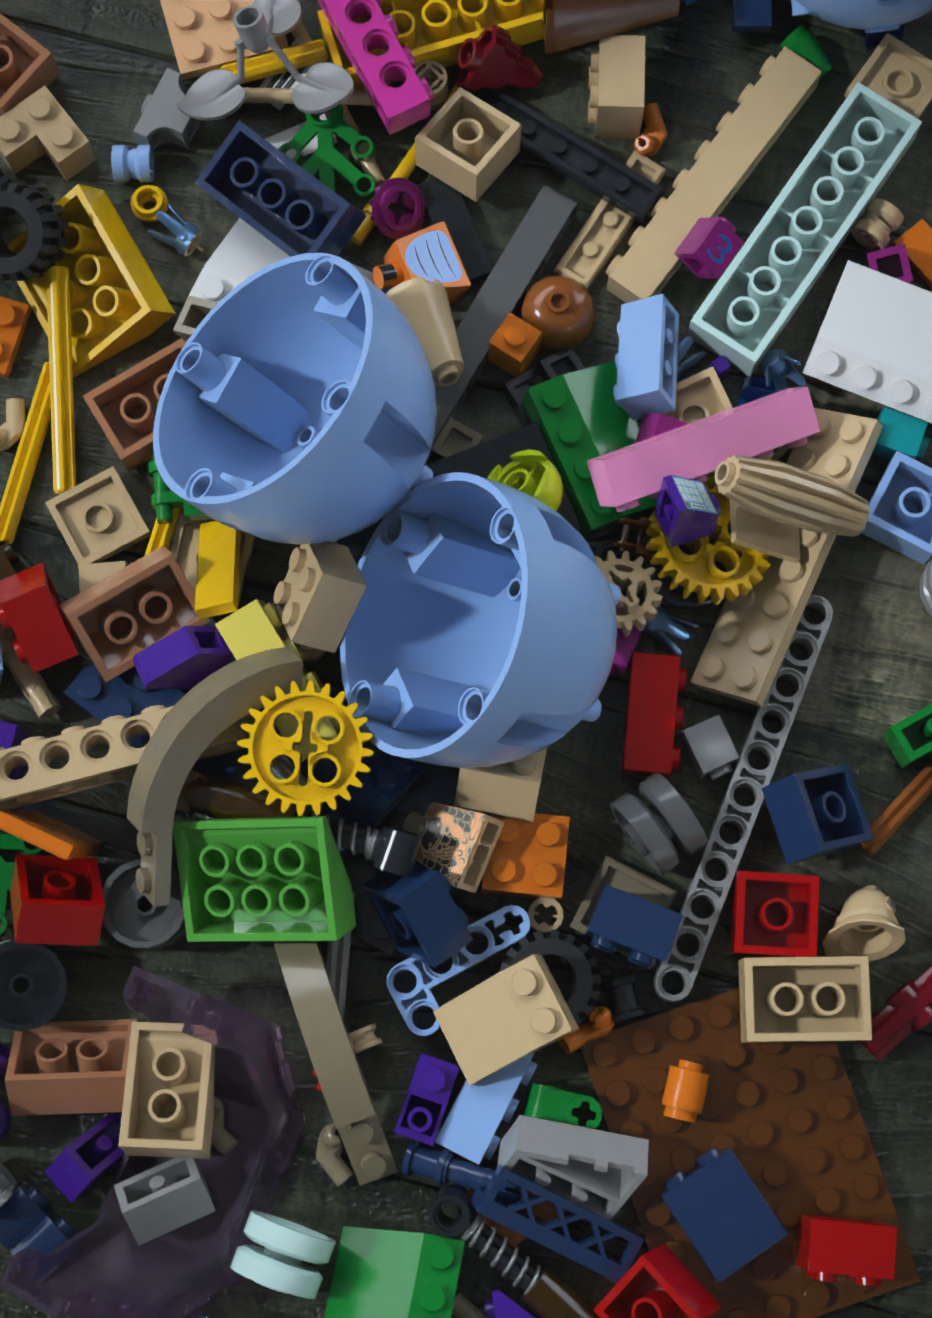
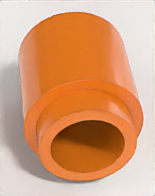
M682 1059L679 1060L678 1067L670 1065L662 1104L665 1105L664 1116L696 1123L697 1114H702L710 1079L709 1074L702 1073L704 1065Z

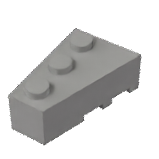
M520 1115L500 1141L498 1166L500 1164L611 1220L647 1177L649 1140Z

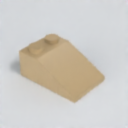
M533 954L504 969L433 1011L469 1086L579 1030L543 956L540 954Z
M132 1021L118 1147L128 1156L210 1159L214 1119L215 1025Z

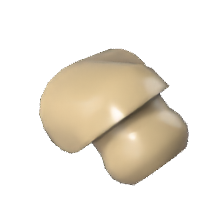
M11 398L6 400V422L0 426V451L8 450L22 436L26 423L25 400Z

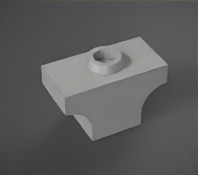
M167 68L153 95L148 94L141 108L142 115L133 130L138 145L151 144L153 151L164 143H174L186 149L188 148L202 120L183 114L177 107V104L186 96L184 94L185 87L181 73Z

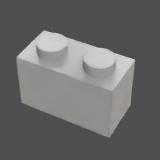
M173 1158L114 1185L122 1214L138 1246L216 1211L206 1182L194 1158Z

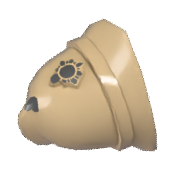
M874 885L865 886L851 894L845 901L840 915L836 917L833 928L822 941L826 956H868V960L871 962L887 957L899 950L906 941L904 928L899 926V922L895 917L896 909L892 899Z

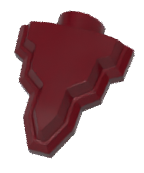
M496 24L492 26L487 25L477 39H466L458 53L460 69L457 87H461L464 90L476 92L481 88L499 89L505 85L515 88L537 87L544 75L533 59L522 55L520 45L511 40L510 32Z

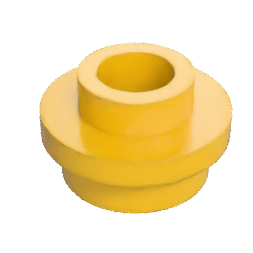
M144 185L133 193L130 206L137 219L152 223L158 221L156 217L157 211L167 213L168 199L161 188L153 185ZM148 201L157 203L153 209H144V205Z

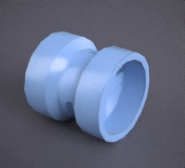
M151 144L138 145L136 149L129 150L126 145L112 146L111 165L114 183H127L131 177L138 179L142 183L154 181V153Z

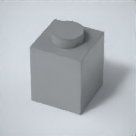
M716 715L682 731L679 737L699 779L710 775L713 781L734 771L731 765L735 764L740 757L720 715Z

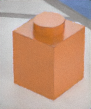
M509 312L488 342V360L514 377L520 376L540 351L542 332Z

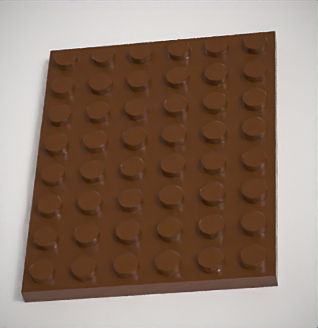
M739 988L614 1029L611 1033L588 1042L580 1048L598 1103L602 1109V1115L608 1132L649 1140L647 1177L630 1196L647 1249L650 1251L663 1243L670 1248L722 1306L712 1318H815L921 1281L835 1042L741 1043ZM680 1059L704 1065L702 1073L710 1075L702 1114H697L696 1123L663 1115L665 1105L662 1104L669 1067L670 1065L678 1067ZM714 1146H717L720 1151L724 1148L732 1150L788 1234L721 1282H717L713 1278L658 1195L665 1190L662 1184L663 1181L681 1169L687 1175L700 1166L696 1159ZM800 1214L883 1222L897 1227L894 1280L882 1279L881 1287L855 1284V1281L849 1280L848 1275H839V1282L813 1280V1277L807 1276V1271L796 1265Z

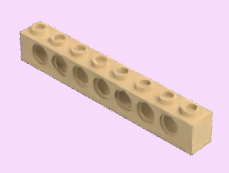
M163 705L150 706L142 710L140 715L128 718L122 715L111 716L104 719L101 725L89 728L73 726L64 729L61 735L46 739L43 736L30 737L23 740L21 745L7 749L0 746V811L133 778L146 745L142 748H133L129 746L130 741L133 737L141 734L151 738L161 721L174 706L167 708ZM248 714L233 723L210 743L198 760L245 749L237 745V741L248 739L242 730L239 731L238 727L248 718H251L253 724L256 719L251 714ZM98 745L110 747L107 755L102 758L94 759L89 756L91 750ZM59 755L69 757L68 763L63 768L52 769L49 767L54 757ZM20 765L29 767L27 774L23 778L18 780L9 778L10 772L15 767Z

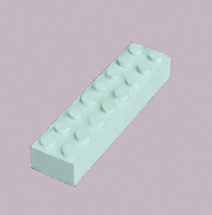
M857 82L690 321L686 336H691L693 341L716 356H725L730 365L750 377L852 231V228L861 218L871 200L877 195L913 143L922 121L860 82Z

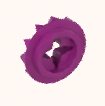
M405 178L385 179L381 186L374 188L376 193L373 200L369 202L372 206L373 214L370 220L376 223L379 233L390 237V239H400L417 232L425 217V201L420 189L412 181ZM397 201V205L401 206L402 209H406L407 213L395 215L393 211L387 208V205Z

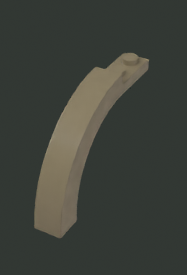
M289 648L270 649L243 657L206 677L174 705L147 743L132 780L128 798L127 819L139 831L137 834V847L141 855V867L136 871L137 889L141 894L143 893L154 907L170 905L174 814L183 784L200 755L224 730L250 714V708L256 710L263 708L264 705L260 699L262 695L272 702L276 700V686L282 689L286 695L291 693V681H295L300 691H302L303 660Z
M273 941L310 1059L359 1185L361 1186L397 1173L398 1169L347 1032L319 941Z

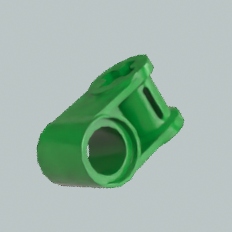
M529 1083L523 1116L596 1129L602 1119V1109L600 1104L590 1096L567 1092L565 1089ZM582 1102L589 1103L590 1111L596 1112L595 1120H588L586 1126L578 1125V1118L572 1116L573 1108H580Z

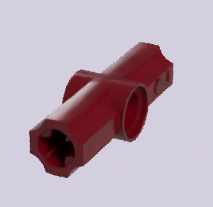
M932 965L914 981L911 979L886 1000V1006L871 1017L872 1040L859 1042L877 1060H881L910 1033H916L932 1020Z

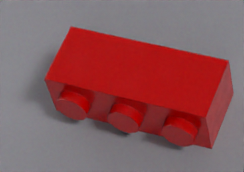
M633 652L630 660L621 775L649 777L654 772H658L668 779L672 769L678 770L680 746L674 745L675 730L681 731L683 707L677 706L678 691H685L687 674L686 668H680L681 656Z

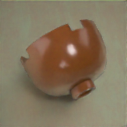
M561 275L550 276L534 283L527 291L522 300L519 318L542 332L540 349L547 350L548 354L553 355L563 349L572 348L576 350L587 341L595 322L594 303L587 289L575 279Z

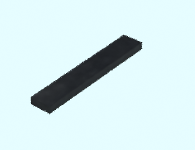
M481 88L476 92L467 90V92L521 124L520 149L640 223H644L656 203L664 195L662 187L500 89Z

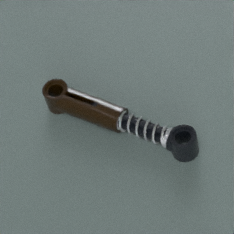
M194 768L190 770L183 784L176 805L178 810L199 813L216 819L299 817L296 804H291L289 810L283 813L281 812V799L278 798L270 806L265 804L269 794L268 791L254 794L252 792L254 788L211 776ZM312 811L306 817L316 816V814ZM329 814L326 815L339 851L347 849L351 850L353 855L361 853L367 860L370 859L372 861V866L401 876H412L422 836L389 826H383L381 830H377V828L371 829L370 826L364 829L357 827V822L350 825L344 823L343 818L337 821L330 819Z
M451 1184L444 1186L438 1191L429 1212V1220L434 1230L443 1236L454 1237L455 1239L461 1238L463 1241L469 1242V1248L474 1246L481 1252L480 1258L484 1256L492 1262L491 1267L497 1266L503 1272L502 1277L507 1275L514 1281L513 1287L518 1285L524 1290L520 1297L521 1300L542 1318H599L593 1311L594 1307L549 1267L546 1266L541 1270L540 1265H532L529 1255L522 1256L519 1253L518 1246H511L507 1243V1236L501 1237L496 1233V1226L489 1227L485 1223V1217L480 1215L471 1204L470 1199L472 1195L466 1188ZM454 1203L459 1206L462 1215L457 1218L449 1217L443 1212L442 1205Z

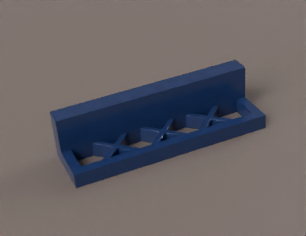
M500 1164L486 1190L477 1186L470 1199L471 1204L479 1214L617 1283L628 1272L644 1242L642 1236ZM505 1179L519 1186L523 1200L510 1203L496 1196ZM526 1189L537 1195L528 1198ZM548 1200L554 1203L558 1218L546 1221L534 1215L531 1206ZM562 1208L572 1213L564 1215ZM584 1218L590 1221L593 1236L582 1239L570 1233L567 1224ZM598 1226L606 1229L607 1231L599 1233ZM617 1236L629 1241L620 1259L605 1251L602 1242Z

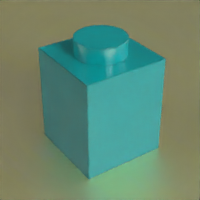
M883 407L877 418L882 424L883 429L871 455L891 461L896 451H899L914 460L916 457L923 458L930 440V436L924 435L928 422Z

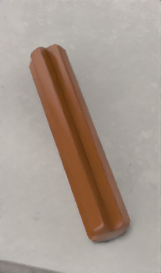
M932 761L924 767L870 826L874 839L858 845L865 853L870 856L875 854L932 793Z

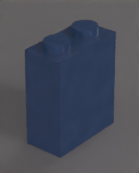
M714 1146L696 1159L700 1166L687 1175L681 1169L663 1181L662 1184L665 1190L658 1195L713 1278L717 1282H721L788 1234L732 1150L724 1148L720 1151L717 1146Z

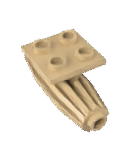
M733 455L726 458V461H722L715 472V482L719 487V493L730 499L731 543L793 563L800 561L799 528L810 532L854 537L858 536L865 529V525L870 518L869 503L864 498L827 477L780 461Z

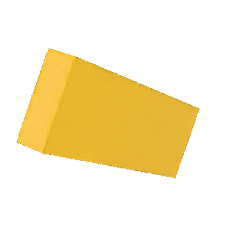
M216 520L200 524L195 612L199 619L238 610L241 531L223 525Z

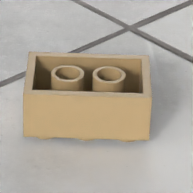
M868 956L762 957L738 960L741 1043L872 1040Z

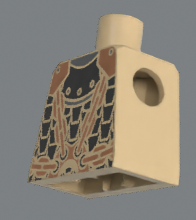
M433 802L429 805L425 816L417 812H411L404 821L403 830L423 837L417 861L428 869L443 873L452 886L476 893L505 822L480 812Z

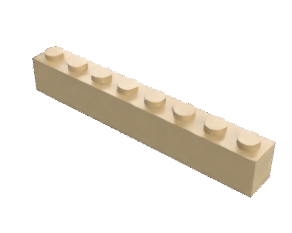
M784 47L777 57L771 55L765 61L759 72V75L762 77L755 86L749 83L745 87L737 101L740 104L733 114L728 111L722 117L716 127V131L719 133L712 142L705 140L694 156V159L697 160L690 170L684 168L672 185L675 189L668 199L664 197L659 199L650 213L653 219L646 228L640 225L628 242V245L631 247L623 257L618 254L612 260L606 270V274L609 275L606 290L625 303L660 294L683 263L674 252L699 218H711L720 215L814 92L822 72L787 47Z

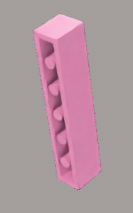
M808 387L787 388L587 460V465L599 505L615 507L616 511L620 512L639 506V498L650 495L651 499L658 498L663 477L674 475L704 482L708 480L707 473L715 471L722 461H726V458L729 456L737 455L767 459L774 456L773 449L784 445L785 449H791L808 443L806 437L820 432Z

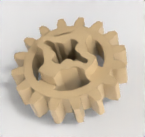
M611 550L607 553L606 561L603 562L597 555L595 560L607 581L618 585L621 593L626 594L625 597L621 594L615 609L617 628H621L623 634L627 637L630 635L633 625L639 631H643L647 623L646 619L654 620L657 614V610L654 607H659L662 601V596L656 594L660 591L662 583L658 580L651 581L656 569L650 567L644 570L641 567L644 560L643 557L640 556L633 562L629 560V551H624L621 559H616L615 554ZM643 589L644 603L640 607V600L637 595Z

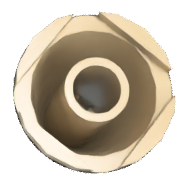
M416 277L404 281L390 289L386 295L401 310L419 338L429 361L435 386L447 387L453 385L459 380L464 370V362L447 291L441 282L435 278V283L427 282L424 277Z

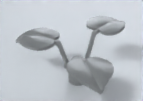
M254 0L252 5L242 7L233 17V23L240 37L234 42L237 48L236 77L231 71L225 69L207 72L193 83L184 99L177 104V107L183 114L198 120H219L233 114L242 106L247 97L244 88L240 86L245 79L244 49H248L253 53H261L268 49L269 46L293 78L299 82L293 89L291 97L295 107L304 113L317 114L334 108L354 92L355 86L350 74L339 65L333 63H316L309 68L305 76L301 75L276 43L273 36L286 35L302 19V8L297 0Z

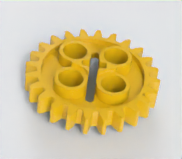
M704 481L703 483L708 493L716 496L721 509V515L718 518L714 533L682 544L690 549L692 555L685 554L680 550L679 546L669 547L656 520L654 510L649 518L653 523L646 530V534L654 538L650 539L647 543L646 549L657 551L650 560V564H662L664 568L658 577L664 578L670 575L673 580L670 583L669 589L673 590L679 585L683 586V598L686 599L692 592H696L700 604L706 600L708 595H711L714 604L718 605L725 595L731 603L739 596V593L746 596L752 589V585L757 586L763 579L761 574H764L771 564L766 559L771 555L731 543V534L728 532V529H731L730 499L719 493L717 483L709 489L707 482ZM714 561L721 562L726 567L727 572L719 570L715 566Z
M313 680L308 681L305 691H300L297 683L291 681V693L285 695L282 689L276 686V700L272 702L263 695L260 697L265 707L262 712L252 708L249 709V713L256 721L254 725L241 724V728L250 733L249 739L237 741V745L248 749L249 754L240 757L238 762L251 764L252 769L247 771L243 777L245 780L258 779L259 782L252 791L254 794L261 793L264 790L269 792L265 804L270 806L279 798L282 800L281 812L283 813L289 810L291 804H296L298 816L301 817L305 813L306 806L311 805L316 816H319L321 814V803L327 802L330 808L336 810L337 803L335 797L341 795L344 799L351 800L350 793L347 790L349 785L358 788L363 787L356 775L358 772L370 773L371 771L361 761L362 758L374 756V751L363 748V743L371 740L373 734L360 733L359 729L368 722L367 717L354 719L352 715L357 711L359 705L357 702L347 707L342 705L346 697L344 691L340 692L335 698L330 697L331 686L328 683L318 693L315 692ZM307 711H311L313 716L310 742L312 745L317 746L318 749L317 752H312L308 756L307 784L301 786L299 778L302 755L295 751L294 748L296 744L303 743L304 716ZM288 714L296 717L298 720L296 733L290 737L279 736L275 729L276 721L279 717ZM325 718H334L340 723V733L333 740H323L317 734V726ZM281 756H287L294 761V773L287 779H277L272 773L273 762ZM323 759L332 760L337 766L335 778L326 783L317 781L313 771L317 762Z

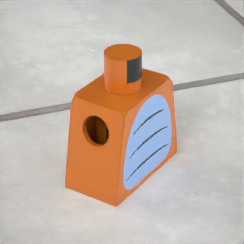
M443 221L396 240L384 256V265L373 268L375 285L379 289L395 287L404 281L416 277H424L427 282L435 283V278L446 289L449 303L454 304L459 302L471 286V283L447 226Z

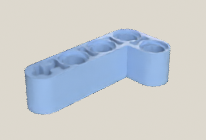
M516 905L505 906L467 926L470 934L480 933L487 938L488 947L482 954L474 955L469 953L464 946L451 956L453 963L447 973L437 974L430 969L428 964L412 957L390 969L386 982L388 990L405 1023L414 1034L428 1037L434 1035L440 1029L437 1019L434 1025L426 1030L418 1029L413 1023V1014L418 1008L424 1006L433 1009V1011L439 1008L430 990L514 946L518 940L527 936L530 929V919L523 908ZM510 914L513 919L520 917L522 920L518 928L520 933L514 935L511 930L503 932L498 937L503 943L495 946L493 934L486 925L493 923L494 930H497L504 926L506 915ZM402 971L414 973L417 979L416 987L409 993H400L394 986L396 975Z

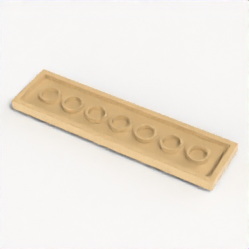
M814 408L820 432L807 436L808 443L793 448L786 464L827 477L855 493L883 426L878 419ZM799 528L800 561L793 563L770 556L766 561L771 565L764 574H761L763 579L757 586L752 585V589L746 596L739 593V596L731 603L726 599L690 681L691 684L698 689L760 707L763 706L836 535L810 532Z

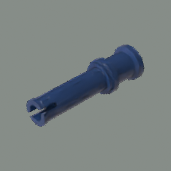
M414 1139L410 1141L402 1163L403 1175L410 1177L412 1174H417L433 1179L435 1185L447 1186L450 1182L476 1190L477 1186L486 1190L496 1171L456 1159V1154L451 1150L445 1149L441 1152L421 1146V1143ZM504 1180L496 1196L512 1202L523 1200L519 1186Z

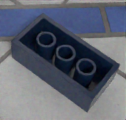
M240 120L195 181V184L290 257L305 253H327L338 256L367 217Z

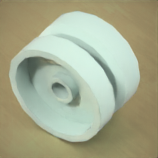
M252 1210L245 1225L244 1233L249 1239L265 1246V1248L248 1244L237 1247L230 1268L240 1275L272 1290L315 1300L323 1277L319 1271L302 1263V1261L320 1265L328 1263L336 1241L320 1232L292 1221Z

